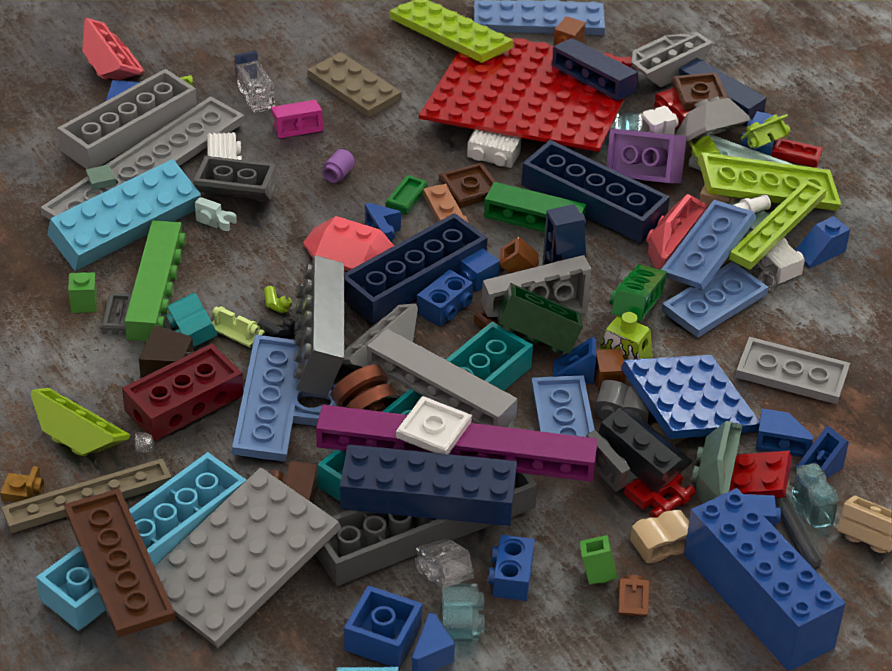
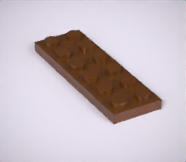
M120 488L64 504L66 516L117 638L175 620L173 607Z

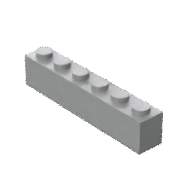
M389 329L382 332L367 346V365H380L386 376L424 397L472 415V423L507 427L516 418L517 398Z

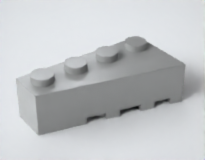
M582 255L483 280L482 306L487 317H498V308L510 283H513L576 312L587 314L591 267L585 256Z

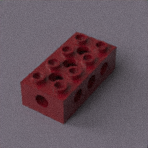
M212 343L123 387L124 411L154 442L242 397V372Z

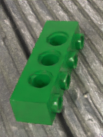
M638 264L633 271L630 270L628 277H624L623 282L619 283L617 289H613L609 301V304L613 305L611 314L622 316L625 312H633L637 315V321H642L663 295L667 271Z

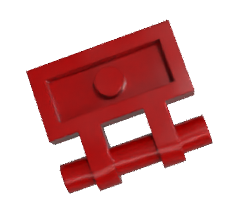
M679 474L657 493L642 480L637 479L625 486L624 495L643 510L650 505L655 507V509L650 511L649 515L651 518H657L665 511H673L677 506H684L690 502V498L696 494V489L692 485L683 488L681 486L683 476ZM666 494H671L672 497L666 500L663 498Z

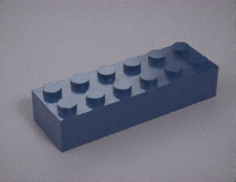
M549 140L523 162L522 186L535 192L586 204L585 217L640 244L647 238L649 231L656 228L660 217L668 213L670 196L552 140Z
M454 213L344 273V302L373 325L387 316L398 305L410 304L416 301L417 294L449 269L460 275L461 260L482 248L487 251L488 238Z
M348 445L340 482V509L510 526L517 461Z

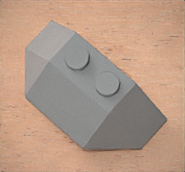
M692 32L691 35H667L633 50L632 67L659 87H663L672 82L673 76H679V69L696 58L703 60L711 49L713 42L699 32Z
M719 96L710 100L705 99L696 103V108L687 113L676 135L686 136V141L704 135L733 130L748 122L750 117L730 98L719 99Z
M398 305L392 312L378 321L344 350V360L341 367L356 371L368 366L367 346L386 329L413 342L418 311L417 305Z

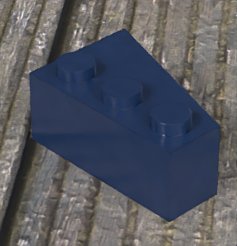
M575 204L546 211L542 265L582 255L586 258V219L584 214L579 212Z

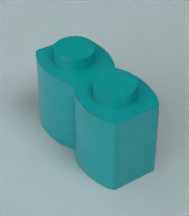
M195 292L167 306L170 313L166 317L173 329L178 327L175 332L190 336L193 339V347L218 335Z

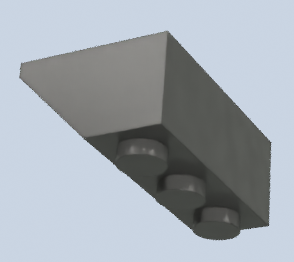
M205 156L194 178V186L200 193H208L214 196L225 195L234 198L271 201L276 189V164Z

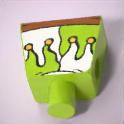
M625 312L622 316H617L607 327L599 350L621 349L624 360L653 358L651 330L647 326L637 323V315L635 313Z

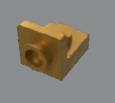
M33 466L30 475L8 473L0 492L1 501L18 502L42 494L44 478L40 476L39 467Z

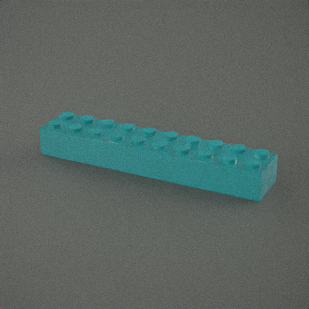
M491 322L446 360L505 391L531 368L533 345L517 335L504 330L498 324ZM409 389L382 412L408 415L423 395ZM342 450L333 451L317 464L318 488L340 501V482L347 452Z

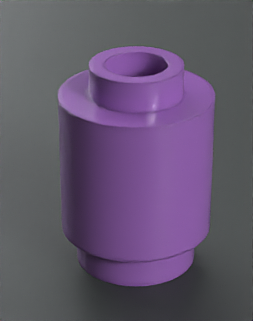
M344 149L337 150L323 165L322 174L324 178L331 183L341 181L355 166L353 155Z

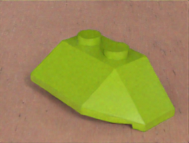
M51 388L33 389L30 395L42 431L52 436L51 439L53 441L71 447L72 452L77 455L87 456L90 453L101 452L128 440L130 437L129 433L58 394Z

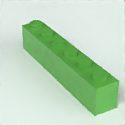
M154 220L151 222L125 318L127 340L147 341L154 326L165 328L164 314L169 313L167 306L170 305L168 298L173 297V280H177V264H181L182 261L181 247L185 248L186 233H182L181 222Z

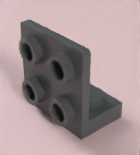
M596 430L586 435V437L598 439L594 469L615 492L639 479L630 471L626 460L620 457L610 447L609 442L601 437Z

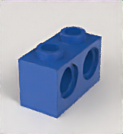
M449 269L417 294V314L441 327L448 320H452L464 307H468L473 300V282Z
M501 535L499 546H494L492 553V563H496V568L490 567L488 584L493 585V597L527 601L535 539Z

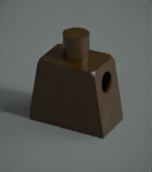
M154 326L139 357L140 378L193 353V339L188 335L160 326Z

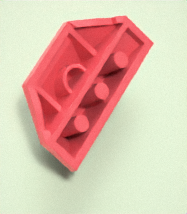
M89 18L85 19L83 53L87 57L89 64L97 71L96 74L105 80L110 78L119 81L143 75L144 69L126 45L109 31V27L105 23Z
M687 194L665 216L662 215L656 228L649 231L646 242L649 243L648 255L656 269H662L706 211L708 204Z
M337 216L315 227L303 242L304 248L307 249L312 258L317 255L344 263V270L347 271L394 246L380 229Z

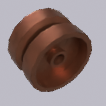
M377 364L365 366L347 375L336 384L330 394L338 407L379 412L385 410L399 398L393 385L387 384L389 379L382 367Z

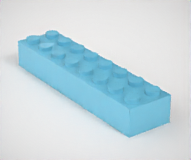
M207 452L131 507L129 511L154 567L234 493L246 479ZM79 546L36 577L40 601L78 631L106 611Z

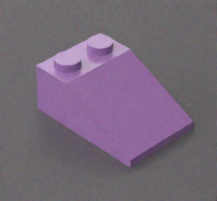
M610 129L606 167L632 179L682 183L686 136Z

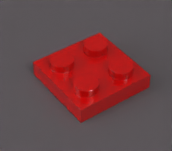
M790 451L736 455L729 491L738 488L744 495L785 497L792 461Z

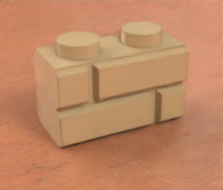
M855 495L848 499L843 506L842 516L837 528L838 532L845 534V538L849 541H862L871 545L870 548L876 552L886 553L892 551V510Z

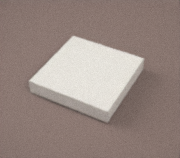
M422 396L396 430V438L433 453L449 454L472 422V415Z

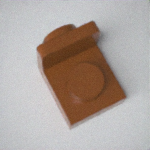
M627 575L625 579L620 578L618 583V615L647 617L649 580H642V577L638 575Z

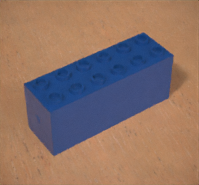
M738 488L691 509L684 556L787 671H791L835 648L846 603Z

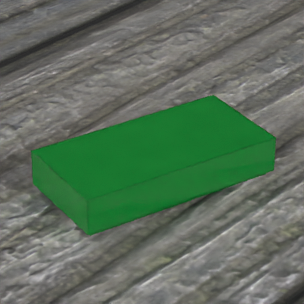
M406 175L385 201V207L398 210L402 214L407 215L422 197L423 188H428V181Z

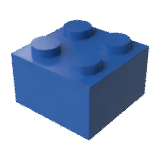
M368 585L344 627V650L391 667H398L399 669L422 627V603Z

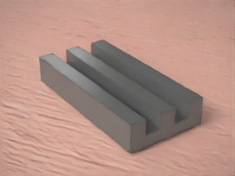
M109 293L101 327L102 334H107L108 330H111L112 334L118 335V331H122L123 335H126L125 318L132 294ZM119 299L114 323H110L114 301ZM128 300L123 324H120L124 302Z

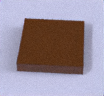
M717 72L673 76L672 84L684 111L695 109V104L705 99L710 100L719 96V99L728 98Z
M482 162L439 174L440 183L447 185L459 208L484 202L491 186L496 182Z

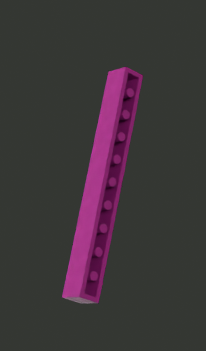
M322 405L316 427V447L347 451L348 445L433 453L396 438V430L408 415ZM470 423L449 452V455L517 461V473L593 482L598 439Z

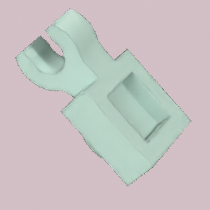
M199 197L195 202L196 221L214 228L220 227L224 231L230 230V222L233 224L237 223L236 214L221 210V204Z

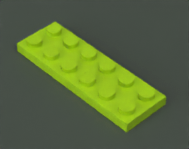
M413 0L389 11L390 19L481 63L513 48V40L502 33H497L487 26L480 25L472 19L465 18L457 14V12L450 11L440 4H435L429 0Z
M701 152L698 158L708 194L753 199L761 195H767L771 202L781 204L805 180H808L827 189L825 198L815 208L838 211L841 206L830 170Z

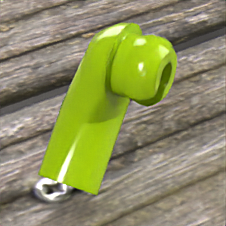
M267 286L264 288L263 292L267 308L281 314L290 311L292 300L289 297L285 299V296H281L279 299L277 298L275 287Z

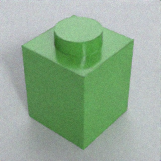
M95 272L69 273L68 292L71 313L97 312L98 294Z
M608 535L580 541L582 559L589 585L607 583L610 580L618 579Z

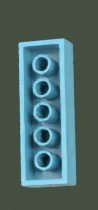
M171 159L50 218L47 235L74 271H77L148 235L152 220L174 222L194 212L195 202L201 194L174 159Z

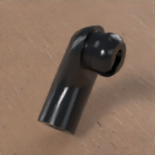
M264 318L258 323L260 329L264 330L265 334L271 337L292 336L296 331L294 328L295 320L292 318H285L282 325H276Z

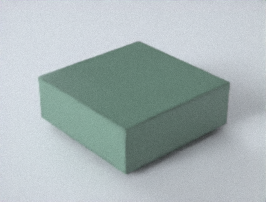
M109 164L86 169V176L92 190L116 185V179Z

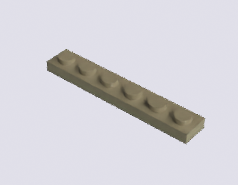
M163 458L2 506V514L10 533H15L67 517L64 504L120 488L124 499L158 489L169 481L172 476Z

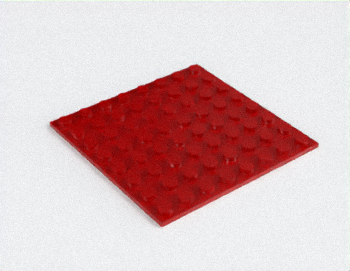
M519 38L512 39V49L482 63L458 52L419 114V119L542 142L552 140L560 145L600 152L626 97L617 101L553 67V45L545 42H530ZM603 53L606 56L636 70L634 67H632V57L622 58L613 56L609 53Z

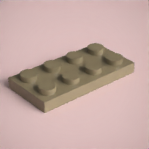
M342 52L307 69L310 79L367 117L402 99V91Z

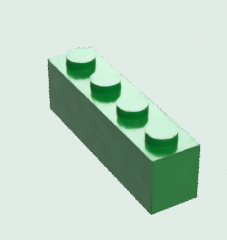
M494 182L485 198L484 218L545 232L547 210L575 204L579 212L585 216L586 204Z

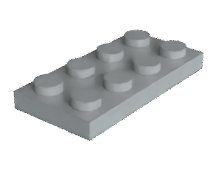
M749 337L737 367L735 378L838 405L850 363Z

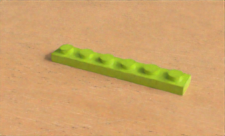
M805 180L730 251L729 260L751 270L825 198L827 189Z

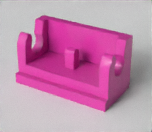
M316 100L271 107V113L275 120L273 127L278 138L324 131L322 109Z

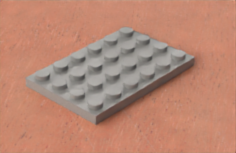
M260 467L155 566V569L175 615L219 648L341 529L339 521Z

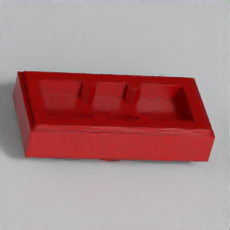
M781 138L776 140L771 157L817 168L823 148Z

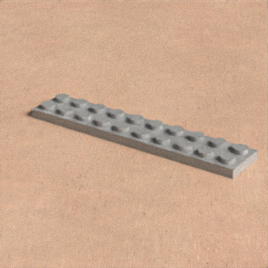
M209 97L109 162L108 164L116 179L115 186L92 190L86 177L41 206V215L50 220V218L171 159H174L178 166H180L208 147L207 134H222L223 132L227 134L245 122L244 115L215 98Z

